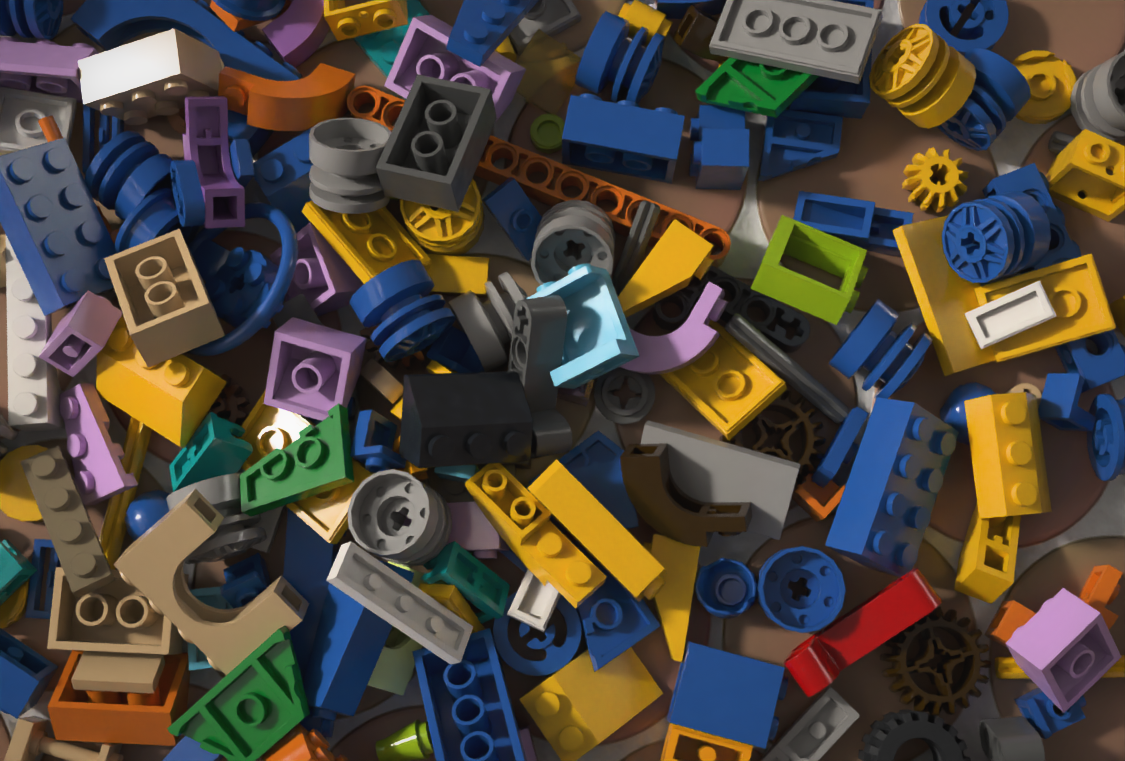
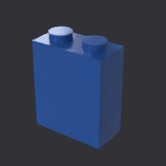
M686 641L683 661L680 663L667 720L676 725L766 749L767 741L775 739L778 729L779 717L774 716L777 700H784L788 687V677L783 676L785 667Z

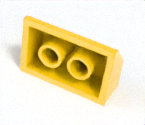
M121 317L104 348L97 354L96 391L98 395L183 449L227 383L183 354L147 367L129 334L125 319Z
M1027 392L1006 393L965 400L979 519L1052 512L1036 395Z

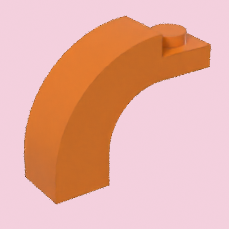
M320 63L305 78L293 81H276L225 66L219 73L218 96L227 98L228 110L247 115V125L276 131H305L320 122L341 118L349 110L347 98L354 89L356 74Z
M1109 564L1094 566L1078 596L1079 599L1101 613L1108 629L1114 625L1119 616L1106 609L1105 606L1106 604L1110 605L1119 594L1121 585L1118 584V581L1123 572ZM1015 600L1002 601L984 635L1008 648L1005 643L1012 637L1014 631L1020 626L1025 625L1036 613Z

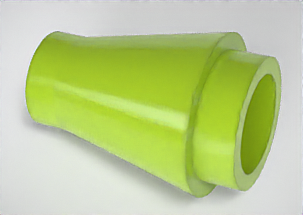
M418 719L388 737L376 741L375 744L379 761L429 759L430 754L434 753L428 721L421 722Z

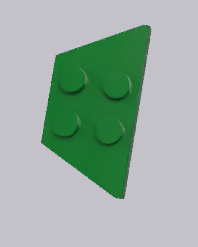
M729 57L695 90L697 99L701 102L777 118L819 76Z
M283 626L274 632L169 726L167 730L177 737L183 734L201 743L199 748L212 754H221L228 761H257L310 714L289 629Z

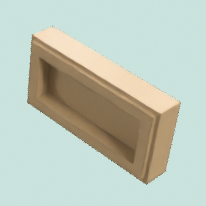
M84 651L71 679L73 689L154 694L165 666L164 655Z

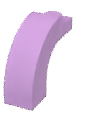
M708 282L686 322L672 333L663 336H646L630 329L640 356L619 367L642 374H664L682 369L701 358L720 336L716 330L708 327L710 320L717 322L727 305V301L723 300L726 294L725 291L719 286Z

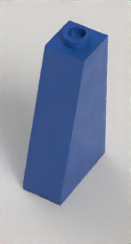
M380 561L410 583L412 582L413 572ZM330 583L303 680V687L308 706L313 709L311 716L328 721H336L337 714L354 716L392 629V625Z

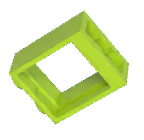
M782 215L750 289L837 325L844 311L851 314L857 303L860 292L854 290V288H860L867 274L868 267L863 266L867 250ZM783 253L843 278L839 290L780 266L779 262Z

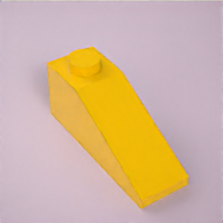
M674 219L618 296L625 318L687 287L694 277L701 280L714 262V260L709 258L714 245Z
M976 502L959 555L955 591L992 604L1014 583L1021 515L979 519Z
M653 534L651 543L643 542V547L665 568L667 573L662 578L666 584L653 597V601L671 660L682 662L700 547L677 542L664 535Z

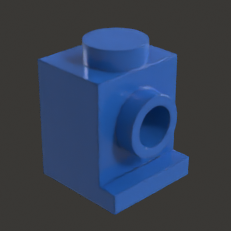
M1039 687L1014 699L1022 716L1043 739H1047L1053 736V733L1086 718L1081 709L1086 706L1084 695L1065 713L1062 712L1058 715L1053 710L1054 703Z

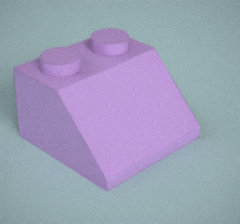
M310 222L296 233L298 258L294 276L285 295V300L287 302L298 294H303L318 317L350 305L349 301L352 295L364 284ZM282 246L270 255L271 261L278 266L280 265Z
M292 317L274 333L264 404L320 421L326 419L329 416L327 411L338 403L347 408L361 372L367 338Z
M1062 588L1053 598L1045 601L1040 610L1025 625L1017 628L1012 637L1005 643L1017 665L1064 713L1121 658L1101 613L1065 588Z

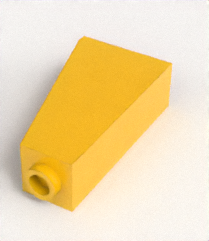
M557 459L527 488L551 512V516L638 602L644 596L648 600L652 599L664 587L666 582L662 578L667 574L665 568Z

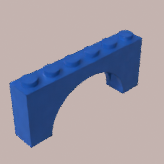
M86 0L70 18L83 35L105 51L117 48L129 39L142 34L165 32L175 28L219 51L224 67L227 66L276 81H293L302 78L301 73L291 64L284 62L281 65L272 58L274 56L273 53L261 42L255 41L252 44L244 38L245 33L242 30L233 32L224 22L215 17L216 13L203 0H198L197 2L194 0ZM228 110V143L231 144L234 139H248L253 158L275 130L247 125V115Z

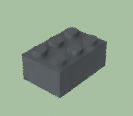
M417 74L376 166L385 196L459 212L497 119L491 89Z

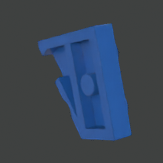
M786 109L777 118L766 116L758 180L765 181L836 158L840 149L843 117Z

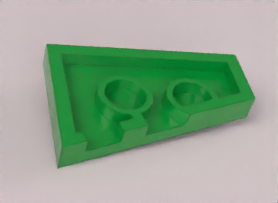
M338 403L327 411L329 416L315 427L309 424L298 432L300 438L283 450L276 448L239 475L242 513L252 517L354 482L353 462L350 456L351 441L348 410L346 407Z

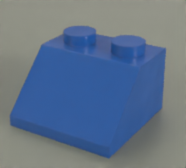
M311 128L253 163L255 171L253 177L270 204L282 210L289 217L296 233L310 223L301 211L305 203L312 200L309 196L311 183L309 173L313 165L309 159V133Z

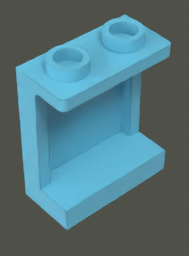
M589 263L577 265L568 271V276L559 281H550L540 285L536 289L537 293L526 298L559 295L566 306L567 325L562 364L560 367L550 371L555 387L575 389L640 356L607 269L592 266Z

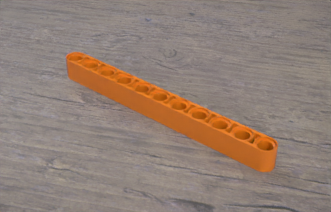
M365 85L354 88L347 98V106L352 118L378 122L388 127L391 132L394 128L392 122L398 118L405 103L403 99ZM371 103L375 105L369 113L358 112V109L363 104ZM492 135L489 136L474 175L501 185L509 177H513L527 197L552 207L568 200L588 201L596 206L601 200H611L617 207L613 211L605 213L612 220L615 232L628 237L633 224L632 217L636 215L642 201H649L660 206V212L648 246L654 248L673 220L676 219L706 241L715 242L720 246L721 253L709 256V258L714 260L712 266L716 268L721 266L730 250V237L720 227ZM499 158H508L513 162L507 169H497L493 166ZM533 172H542L547 176L544 182L538 184L529 181L528 177ZM573 185L580 188L582 193L577 197L570 198L565 196L562 191L567 186Z

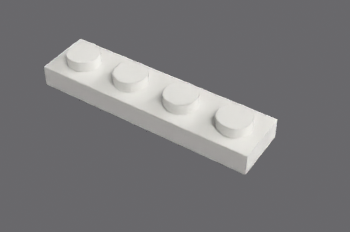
M352 541L341 545L326 580L327 582L450 665L462 661L473 629L472 625Z

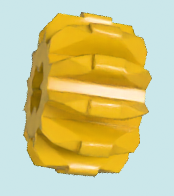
M934 147L929 148L925 155L920 152L915 154L912 158L913 164H908L903 171L904 175L908 178L902 183V189L913 191L908 197V202H915L917 199L922 201L920 204L921 211H926L930 204L936 213L942 212L945 205L953 208L959 202L958 196H963L967 191V186L962 182L968 178L969 172L958 170V167L962 164V158L955 159L954 161L950 160V149L944 150L939 156ZM934 176L940 180L936 184L931 181Z

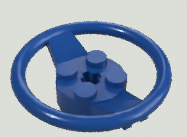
M267 203L245 204V220L263 218L269 220L277 227L282 242L279 266L255 250H245L242 247H236L229 251L212 241L227 228L206 229L204 227L188 244L200 275L206 281L205 287L217 317L235 329L219 339L186 353L195 356H213L232 350L251 338L262 327L267 329L271 324L269 320L284 307L282 303L296 269L298 241L293 223L279 208Z

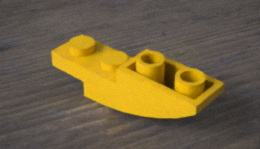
M501 463L487 464L465 482V487L478 507L516 556L544 586L550 583L575 609L605 583L607 576L550 521L551 512Z

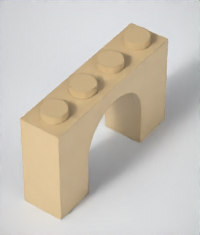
M195 488L125 549L114 566L119 570L122 579L127 584L136 586L149 599L151 607L158 614L165 615L178 628L180 635L185 641L195 644L207 656L209 664L215 670L228 675L279 628L286 626L291 631L303 621L309 603L282 575L252 601L234 609H218L208 606L191 593L183 575L184 559L213 535L224 519Z

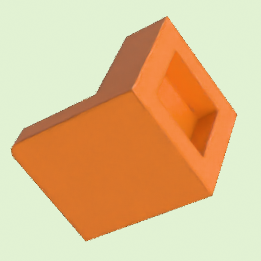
M808 473L805 476L806 482L802 485L798 484L794 488L791 499L818 522L825 519L839 504L846 485L839 487L830 480L822 488L812 482L811 477L813 474Z

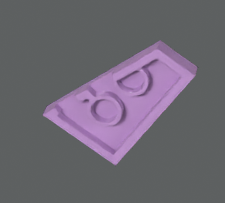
M78 384L60 394L59 409L64 419L68 438L67 450L72 458L75 473L74 481L84 505L98 504L137 486L138 484L133 473L126 474L120 460L125 454L120 443L113 444L107 432L110 420L94 384Z

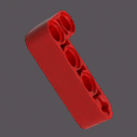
M916 567L802 642L790 652L783 663L806 696L811 697L831 684L838 677L841 670L932 612L943 601L918 567Z

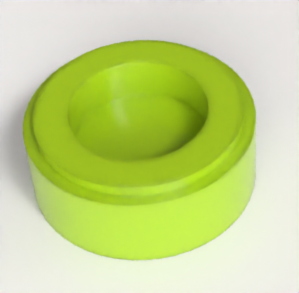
M543 114L533 121L530 128L532 144L537 150L543 153H555L562 149V135L565 125L563 119L554 114Z

